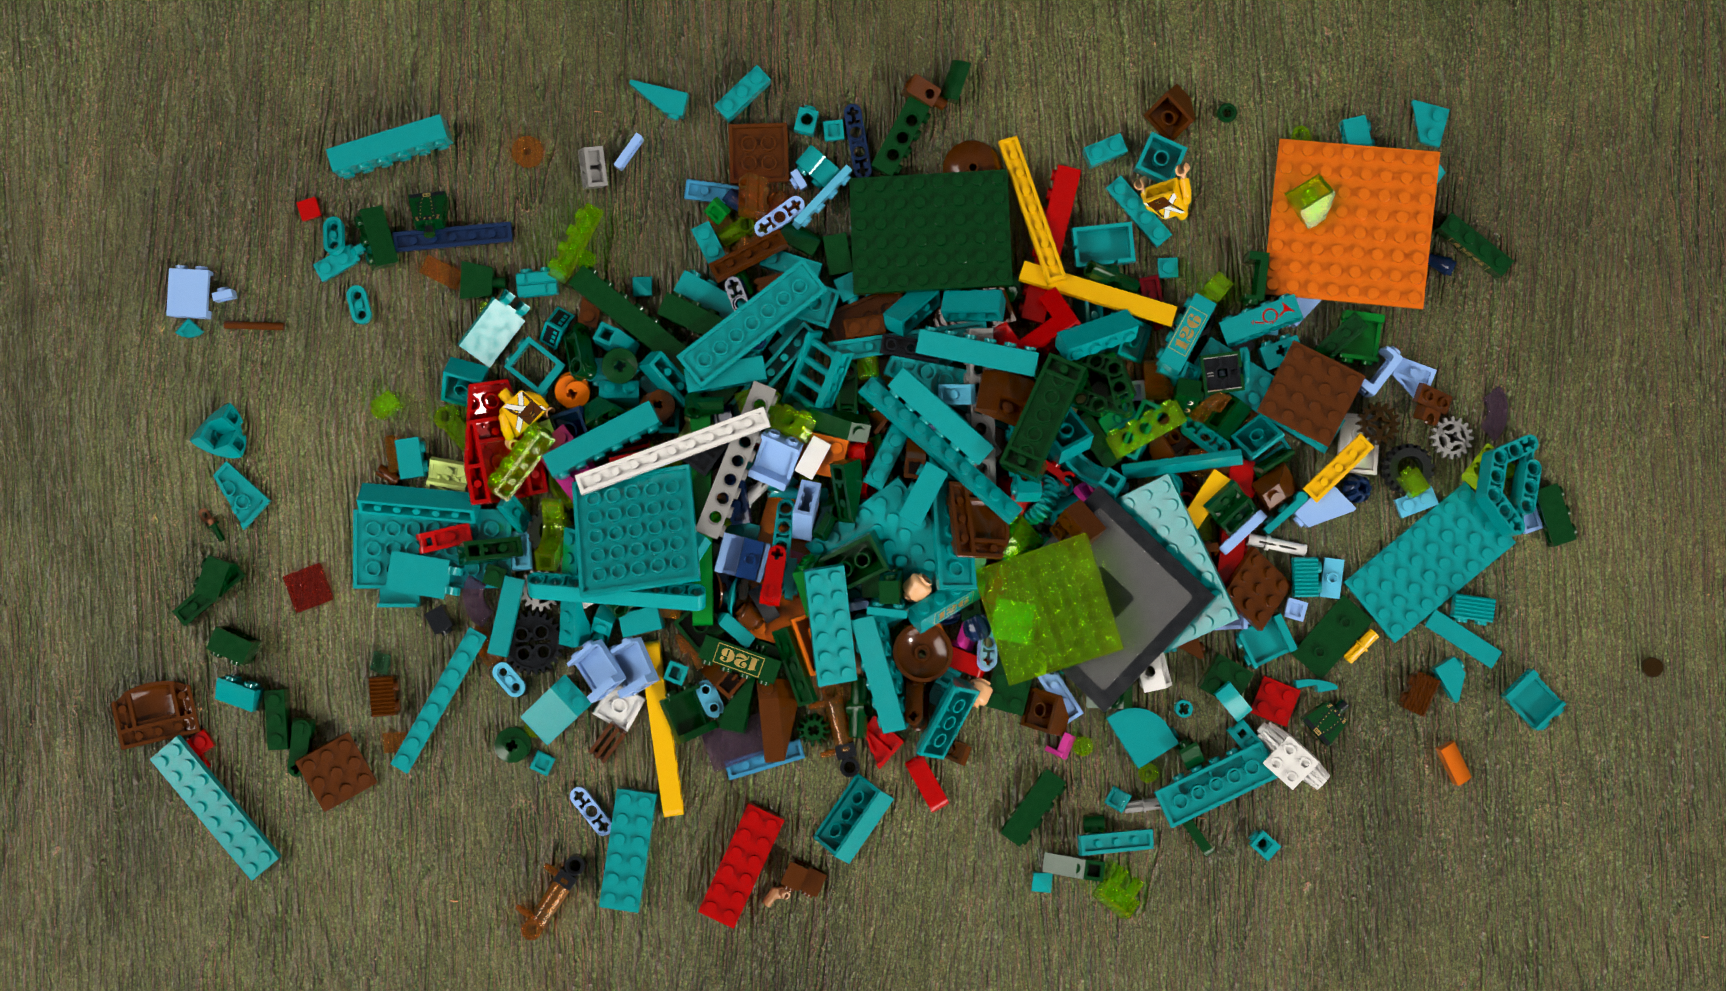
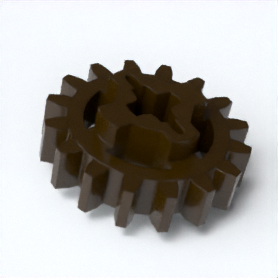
M1376 402L1375 407L1370 403L1368 404L1369 409L1365 407L1361 409L1364 414L1357 415L1361 419L1355 423V425L1360 426L1357 433L1362 432L1365 438H1369L1368 441L1370 443L1375 441V445H1380L1381 440L1384 444H1387V438L1393 440L1394 436L1392 433L1399 432L1395 428L1400 425V422L1395 420L1399 415H1393L1395 409L1391 408L1388 410L1387 403L1382 407L1380 402ZM1373 411L1372 417L1366 420L1367 416ZM1384 413L1387 414L1390 420L1384 416ZM1378 421L1385 424L1378 427L1370 423ZM1366 427L1372 431V435L1367 431ZM1390 427L1389 431L1384 436H1382L1383 431L1386 428Z

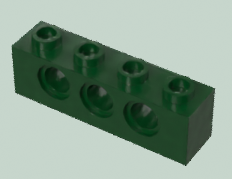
M910 96L908 97L871 165L872 169L885 176L899 175L903 167L900 165L903 158L907 159L912 151L910 145L913 141L917 142L922 133L919 130L921 125H926L931 116L929 106ZM909 117H914L917 120V124L909 126L906 120ZM904 134L908 140L905 143H899L897 136ZM889 152H896L898 158L894 161L889 160L887 157Z

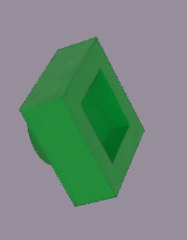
M716 197L704 212L719 225L731 210Z

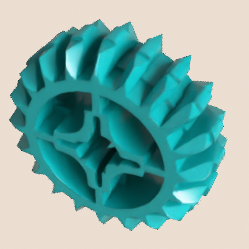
M1044 474L1041 482L1044 483L1042 486L1043 493L1039 502H1031L1024 514L1017 516L1022 522L1030 525H1038L1039 522L1043 523L1045 518H1049L1053 508L1057 506L1056 502L1060 499L1058 496L1061 492L1059 490L1060 485L1050 475Z

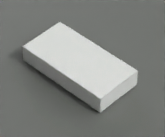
M813 435L795 471L813 480L832 444Z

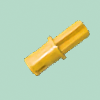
M1369 628L1344 654V658L1349 663H1353L1364 651H1368L1367 648L1379 638L1378 634Z

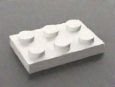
M1346 413L1344 417L1346 421L1339 430L1337 454L1359 434L1357 430L1360 429V426L1355 425L1356 422L1361 420L1357 417L1358 414ZM1368 415L1366 420H1369L1372 415ZM1378 421L1370 423L1378 427L1381 426V422ZM1366 427L1367 431L1372 435V431ZM1375 441L1371 443L1374 448L1348 473L1377 475L1379 445H1375Z

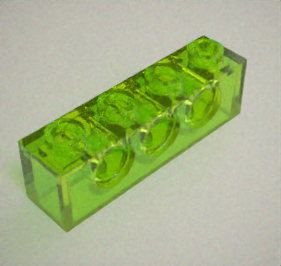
M1168 399L1160 404V409L1154 411L1152 408L1143 413L1142 419L1136 421L1134 418L1125 423L1126 427L1119 431L1116 428L1108 432L1107 435L1109 437L1105 438L1116 460L1186 423L1188 420L1177 400L1172 402L1171 399ZM1165 413L1169 417V421L1166 424H1160L1157 420L1159 414ZM1142 423H1148L1151 426V431L1148 434H1143L1140 431L1139 427ZM1127 432L1131 433L1134 437L1133 441L1129 444L1124 443L1122 440V435Z

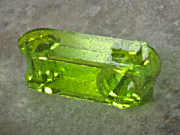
M447 403L445 406L437 409L433 416V422L439 429L442 428L464 452L466 422L460 417V412L453 404L449 405ZM445 411L451 414V418L447 422H444L441 417Z

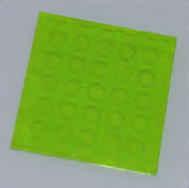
M1087 533L976 569L977 587L1009 686L1125 649Z

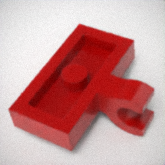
M1052 459L1046 460L1047 469L1045 473L1054 479H1058L1064 486H1069V483L1065 481V476L1070 475L1074 478L1075 474L1071 471L1062 472L1059 469L1061 465H1057Z
M202 729L201 732H198L186 742L205 765L210 767L211 764L204 753L216 746V743L207 730Z

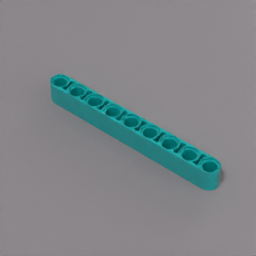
M533 572L527 577L528 595L534 599L700 611L706 606V589L700 584L682 583L581 598L578 575Z

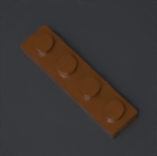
M777 229L709 263L708 266L719 283L788 248V243L781 231Z

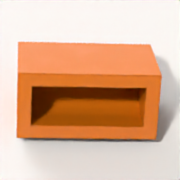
M1454 740L1435 748L1452 784L1460 786L1472 777Z

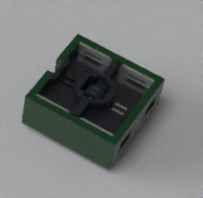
M1240 351L1199 356L1204 395L1245 390L1243 374H1240L1239 367H1242Z

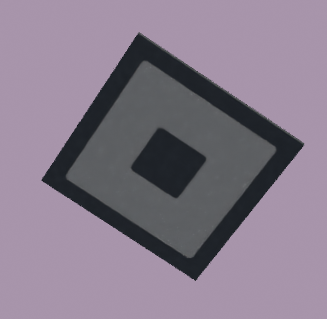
M1098 486L1084 503L1107 528L1099 539L1076 559L1054 535L1044 545L1051 542L1056 543L1105 653L1064 670L1040 614L1034 644L1105 713L1216 596L1107 492ZM1019 570L1007 583L1003 598L1035 604Z

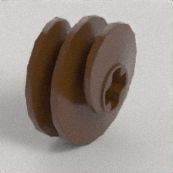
M657 389L642 398L640 405L650 401L655 407L663 425L673 418L675 401L669 392Z

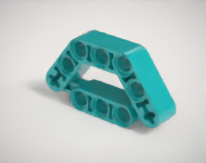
M1532 434L1515 438L1484 452L1481 458L1475 498L1503 537L1521 535L1525 531L1524 516L1532 514L1536 508L1542 467L1540 462L1534 459V453L1539 443L1538 439ZM1519 458V463L1514 471L1509 502L1503 493L1507 464Z

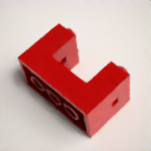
M1056 287L1047 290L1039 297L1052 318L1022 339L1005 321L997 325L993 330V338L997 340L996 343L1004 345L1005 342L1017 344L1016 348L1024 349V346L1035 347L1036 352L1040 353L1038 366L1045 363L1049 352L1055 355L1060 354L1055 347L1057 332L1081 325L1082 323Z

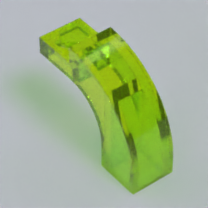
M543 498L541 501L543 531L540 544L535 551L536 570L556 571L563 556L564 527H567V513H564L563 499Z

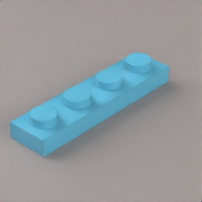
M847 164L793 220L792 226L797 230L801 226L805 228L811 222V216L815 212L818 214L825 207L824 202L828 198L832 200L836 196L839 186H845L849 182L852 169Z

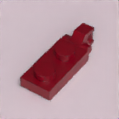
M1158 275L1138 279L1141 296L1164 302ZM1152 321L1154 331L1163 329V324Z

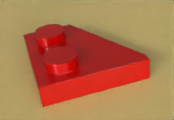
M875 714L867 723V738L865 739L869 743L868 746L874 755L877 767L881 769L905 742V739L896 731L883 734L882 728H879L877 723L878 716Z

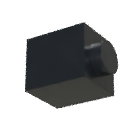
M445 604L424 614L435 635L441 634L445 636L452 632L451 627L456 625Z

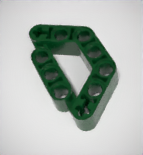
M1100 352L1084 356L1078 360H1072V362L1087 367L1089 372L1107 378L1113 401L1083 389L1081 393H1076L1070 407L1096 417H1104L1110 412L1123 419H1127L1134 414L1131 393L1124 367L1120 360ZM1094 359L1102 361L1097 367L1092 366L1091 362ZM1044 363L1037 367L1036 376L1034 377L1036 381ZM1113 366L1120 368L1117 374L1109 372ZM1118 385L1125 386V390L1121 393L1114 391ZM1084 395L1086 400L1083 403H1077L1076 398ZM1125 399L1128 411H1123L1121 400ZM1099 402L1104 403L1105 407L1102 410L1094 409L1095 404Z

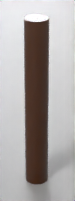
M224 321V328L285 330V323Z

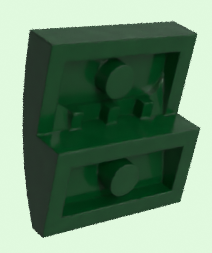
M1233 479L1203 505L1213 520L1229 537L1258 511L1250 497L1244 494L1240 486Z

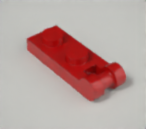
M470 523L415 535L416 540L420 544V548H418L420 554L458 546L463 541H474ZM428 538H431V539H432V544H433V545L428 546V544H427V539H428Z

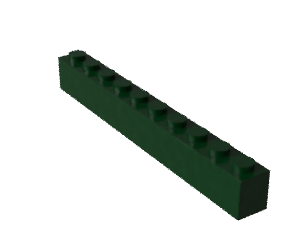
M583 265L568 283L569 286L652 352L662 351L685 377V368L676 356L690 345L683 339L681 342L675 338L676 334L668 327L663 329L659 325L661 322L653 315L648 317L643 313L645 309L638 303L633 305L629 302L630 297L620 290L618 293L614 290V285L606 278L604 280L600 279L597 276L599 273L591 266L587 268ZM733 387L705 392V394L709 397H724V405H728L739 391V388Z

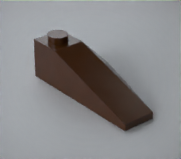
M776 678L774 685L770 683L769 686L762 685L757 680L765 763L785 761L798 707L796 698L787 679Z

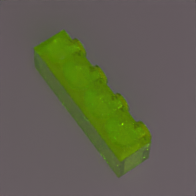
M588 202L583 208H578L574 215L576 219L574 225L570 223L565 232L568 235L566 240H561L556 249L559 252L557 257H552L547 266L550 268L547 275L563 284L568 281L604 211Z
M536 421L526 428L523 437L513 445L509 455L502 459L496 472L489 476L488 486L493 494L506 502L511 499L542 459V455L555 442L556 439L550 430Z

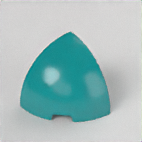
M228 403L212 413L199 426L189 441L202 450L216 456L240 458L243 456L246 448V435H243L241 428L243 420L237 409L231 403Z

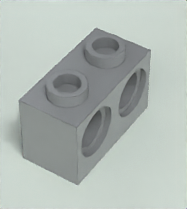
M603 146L583 147L578 150L583 190L607 186Z

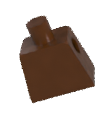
M916 73L909 77L900 93L901 96L907 99L910 96L930 108L934 106L941 111L948 102V100L939 96L941 92L939 87ZM925 92L929 94V99L926 97Z

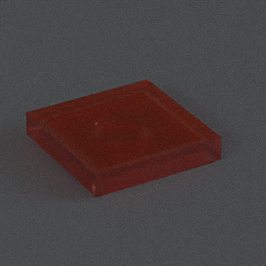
M321 563L283 576L296 614L334 600Z

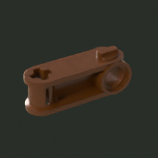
M906 678L905 720L914 731L922 732L928 727L931 682H915Z

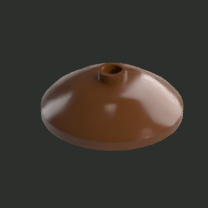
M969 140L957 144L948 152L943 163V173L971 171L969 166L972 164L976 166L975 171L1001 170V162L997 153L989 145L980 141Z
M910 625L902 630L895 640L893 658L896 667L906 678L912 681H934L948 670L952 662L953 648L948 635L936 625L921 634L913 625ZM923 650L925 657H920L918 652Z

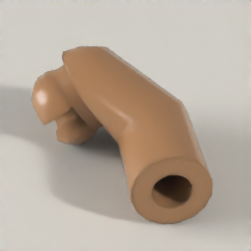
M783 886L773 887L762 903L770 908L776 899H789L791 892L784 889Z

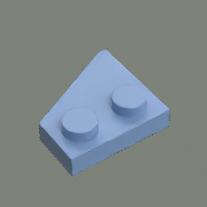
M1403 357L1402 361L1392 372V376L1414 398L1418 384L1425 383L1431 386L1437 370Z

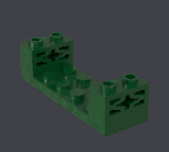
M1049 352L999 461L1003 469L1040 484L1047 469L1046 459L1076 393L1082 392L1089 377L1087 367Z

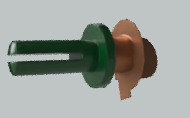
M206 508L200 509L198 514L203 522L207 521L209 525L207 529L211 528L219 542L225 540V536L217 525L220 521H215L214 516L212 517ZM206 512L208 517L203 518L201 513Z

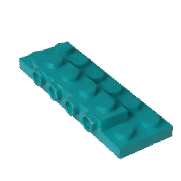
M1258 741L1244 749L1238 750L1237 747L1226 751V756L1222 758L1215 756L1208 760L1209 764L1203 767L1199 764L1191 768V773L1184 775V773L1177 774L1173 777L1174 781L1170 782V784L1154 791L1170 828H1174L1278 778L1263 764L1269 755L1262 741Z

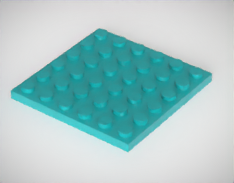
M690 464L654 469L585 495H581L577 481L572 482L579 592L581 598L701 581Z
M900 476L858 505L856 521L854 523L839 522L837 520L827 541H821L813 537L811 542L808 541L805 544L811 554H821L822 556L875 529L884 546L888 565L903 569L904 582L913 573H923L932 582V591L929 595L938 591L936 586L931 516L927 512L920 527L898 516L900 512L896 510L902 499L906 501L909 495L906 492L908 486ZM861 584L847 590L850 599L862 597ZM885 616L889 629L905 619Z

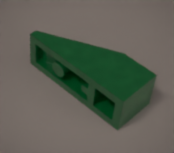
M809 407L805 424L806 427L848 441L867 443L871 428L868 415Z
M844 458L829 465L839 522L854 523L856 521L863 483L862 465L859 458Z
M521 536L463 541L457 546L459 566L522 557Z
M751 677L750 680L747 679L726 705L723 713L719 714L718 725H720L722 731L741 735L746 734L757 678Z

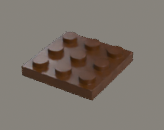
M787 123L728 124L730 184L789 183Z
M1255 547L1249 548L1225 584V588L1237 612L1257 631L1264 629L1292 586V583Z
M349 731L295 760L297 767L324 813L378 783Z

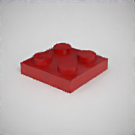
M1263 675L1250 706L1253 709L1250 713L1287 727L1301 690Z

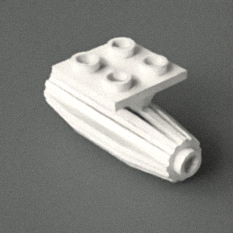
M1264 722L1257 729L1259 732L1257 737L1271 753L1264 760L1263 764L1292 790L1301 781L1318 790L1329 779L1330 774L1320 761L1291 734L1272 722L1268 724Z

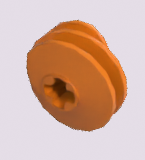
M570 371L563 373L556 382V399L567 408L584 406L590 397L589 381L587 379L583 381L576 380L570 374Z

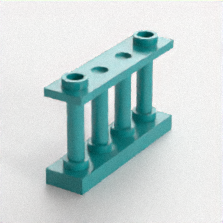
M821 330L808 331L804 337V343L781 401L783 403L798 401L808 409L809 407L832 410L854 352L849 349L834 351L820 341L823 334ZM817 349L832 358L829 369L813 359ZM810 366L825 376L822 386L807 377ZM803 384L818 393L815 404L800 394Z

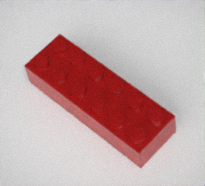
M749 801L698 910L699 913L734 929L785 821V817Z

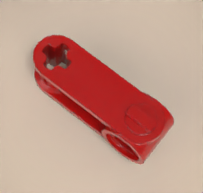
M775 545L769 549L759 604L780 606L786 564V551L782 546ZM776 554H780L778 560L775 559Z

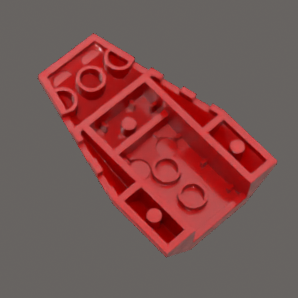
M508 379L468 385L464 471L471 505L500 502L506 492H512L517 499L549 492L544 465L532 449L536 446L531 430L528 428L519 437L516 438L514 436L519 441V446H516L514 442L511 444L512 450L505 446V438L501 431L498 417L500 414L499 410L505 403L498 397V394L507 388L515 396Z

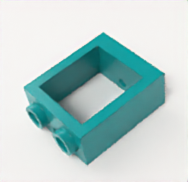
M528 336L527 338H522L517 345L518 350L506 358V365L504 367L536 393L545 397L568 366ZM530 344L556 363L539 387L513 368Z

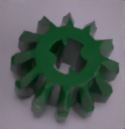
M813 713V719H810L809 714H806L807 722L803 719L799 720L804 727L798 726L797 730L804 732L800 733L798 737L806 736L803 741L804 744L810 739L811 747H814V740H817V743L822 745L820 737L824 740L828 739L823 732L830 733V729L824 728L829 725V721L821 723L824 719L823 715L817 720V713ZM817 725L819 732L810 734L808 727Z

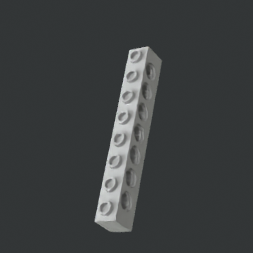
M993 328L966 329L963 337H965V334L977 336L976 340L984 341L985 338L993 339ZM964 363L967 373H964V384L976 385L980 383L983 370H992L993 368L982 366V372L976 374L974 371L975 365ZM975 404L967 405V413H965L964 419L974 428L978 423H981L984 427L981 434L995 445V419L982 413L977 414L974 411ZM994 448L982 461L984 465L982 473L996 485V450Z
M754 381L741 415L755 410L754 403L761 400L765 403V410L768 419H770L771 414L768 413L770 406L774 407L777 401L776 389ZM758 431L744 436L751 442V445L747 448L740 446L739 440L741 438L730 441L697 523L696 530L698 533L716 540L719 536L723 537L727 527L723 525L726 517L730 519L734 510V507L731 506L733 499L738 500L741 488L738 486L740 481H745L749 470L745 468L748 461L753 462L756 454L753 448L755 443L760 444L763 432ZM735 456H740L743 459V464L739 467L732 464V458ZM731 474L735 476V484L727 485L724 481L726 475ZM720 493H725L729 500L725 504H720L717 501V496ZM712 512L720 513L721 520L718 523H713L710 520L709 516Z

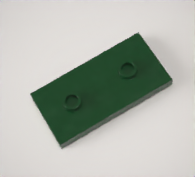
M1342 594L1340 599L1333 604L1297 645L1298 649L1290 654L1322 680L1373 620Z

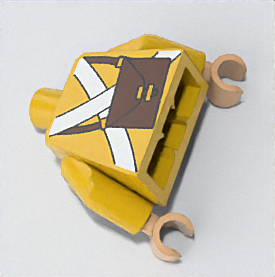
M1188 163L1184 164V171L1181 170L1180 164L1175 169V173L1181 177L1180 180L1176 177L1146 187L1149 183L1146 176L1134 182L1135 189L1141 190L1140 195L1148 211L1156 213L1162 219L1176 216L1179 220H1184L1188 216V206L1191 203V186L1189 178L1186 177V173L1190 169Z
M505 388L498 394V397L505 403L500 408L498 417L501 431L505 438V446L512 450L511 444L513 442L516 446L520 445L514 436L516 438L519 437L541 416L549 418L548 411L555 413V408L549 407L545 399L538 393L520 390L514 396Z

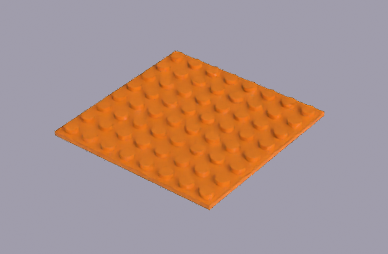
M1279 139L1267 253H1270L1265 295L1282 296L1290 293V295L1295 294L1296 298L1423 310L1440 152Z

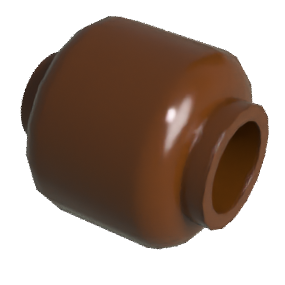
M752 601L742 602L734 612L736 614L735 619L748 631L754 628L757 630L764 623L761 613Z

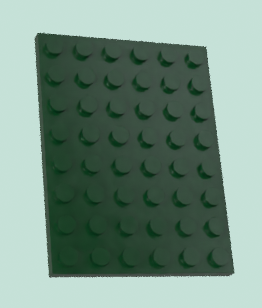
M1007 169L849 179L854 295L1013 287Z

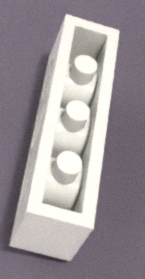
M1163 651L1150 665L1155 669V674L1152 675L1147 668L1139 677V684L1144 689V693L1165 689L1172 685Z

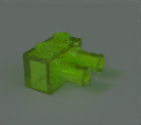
M1118 865L1110 878L1103 879V882L1097 885L1091 895L1119 918L1129 919L1140 904L1135 897L1145 884L1142 881L1139 882L1140 880L1134 877L1127 889H1122L1119 885L1129 871L1127 869L1124 870L1123 866Z

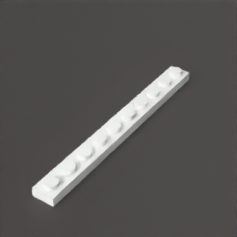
M761 407L577 474L575 478L581 495H585L769 428L771 425L765 408Z

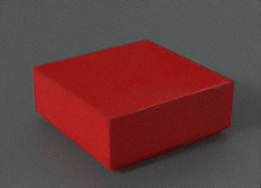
M316 197L296 202L303 222L322 216Z

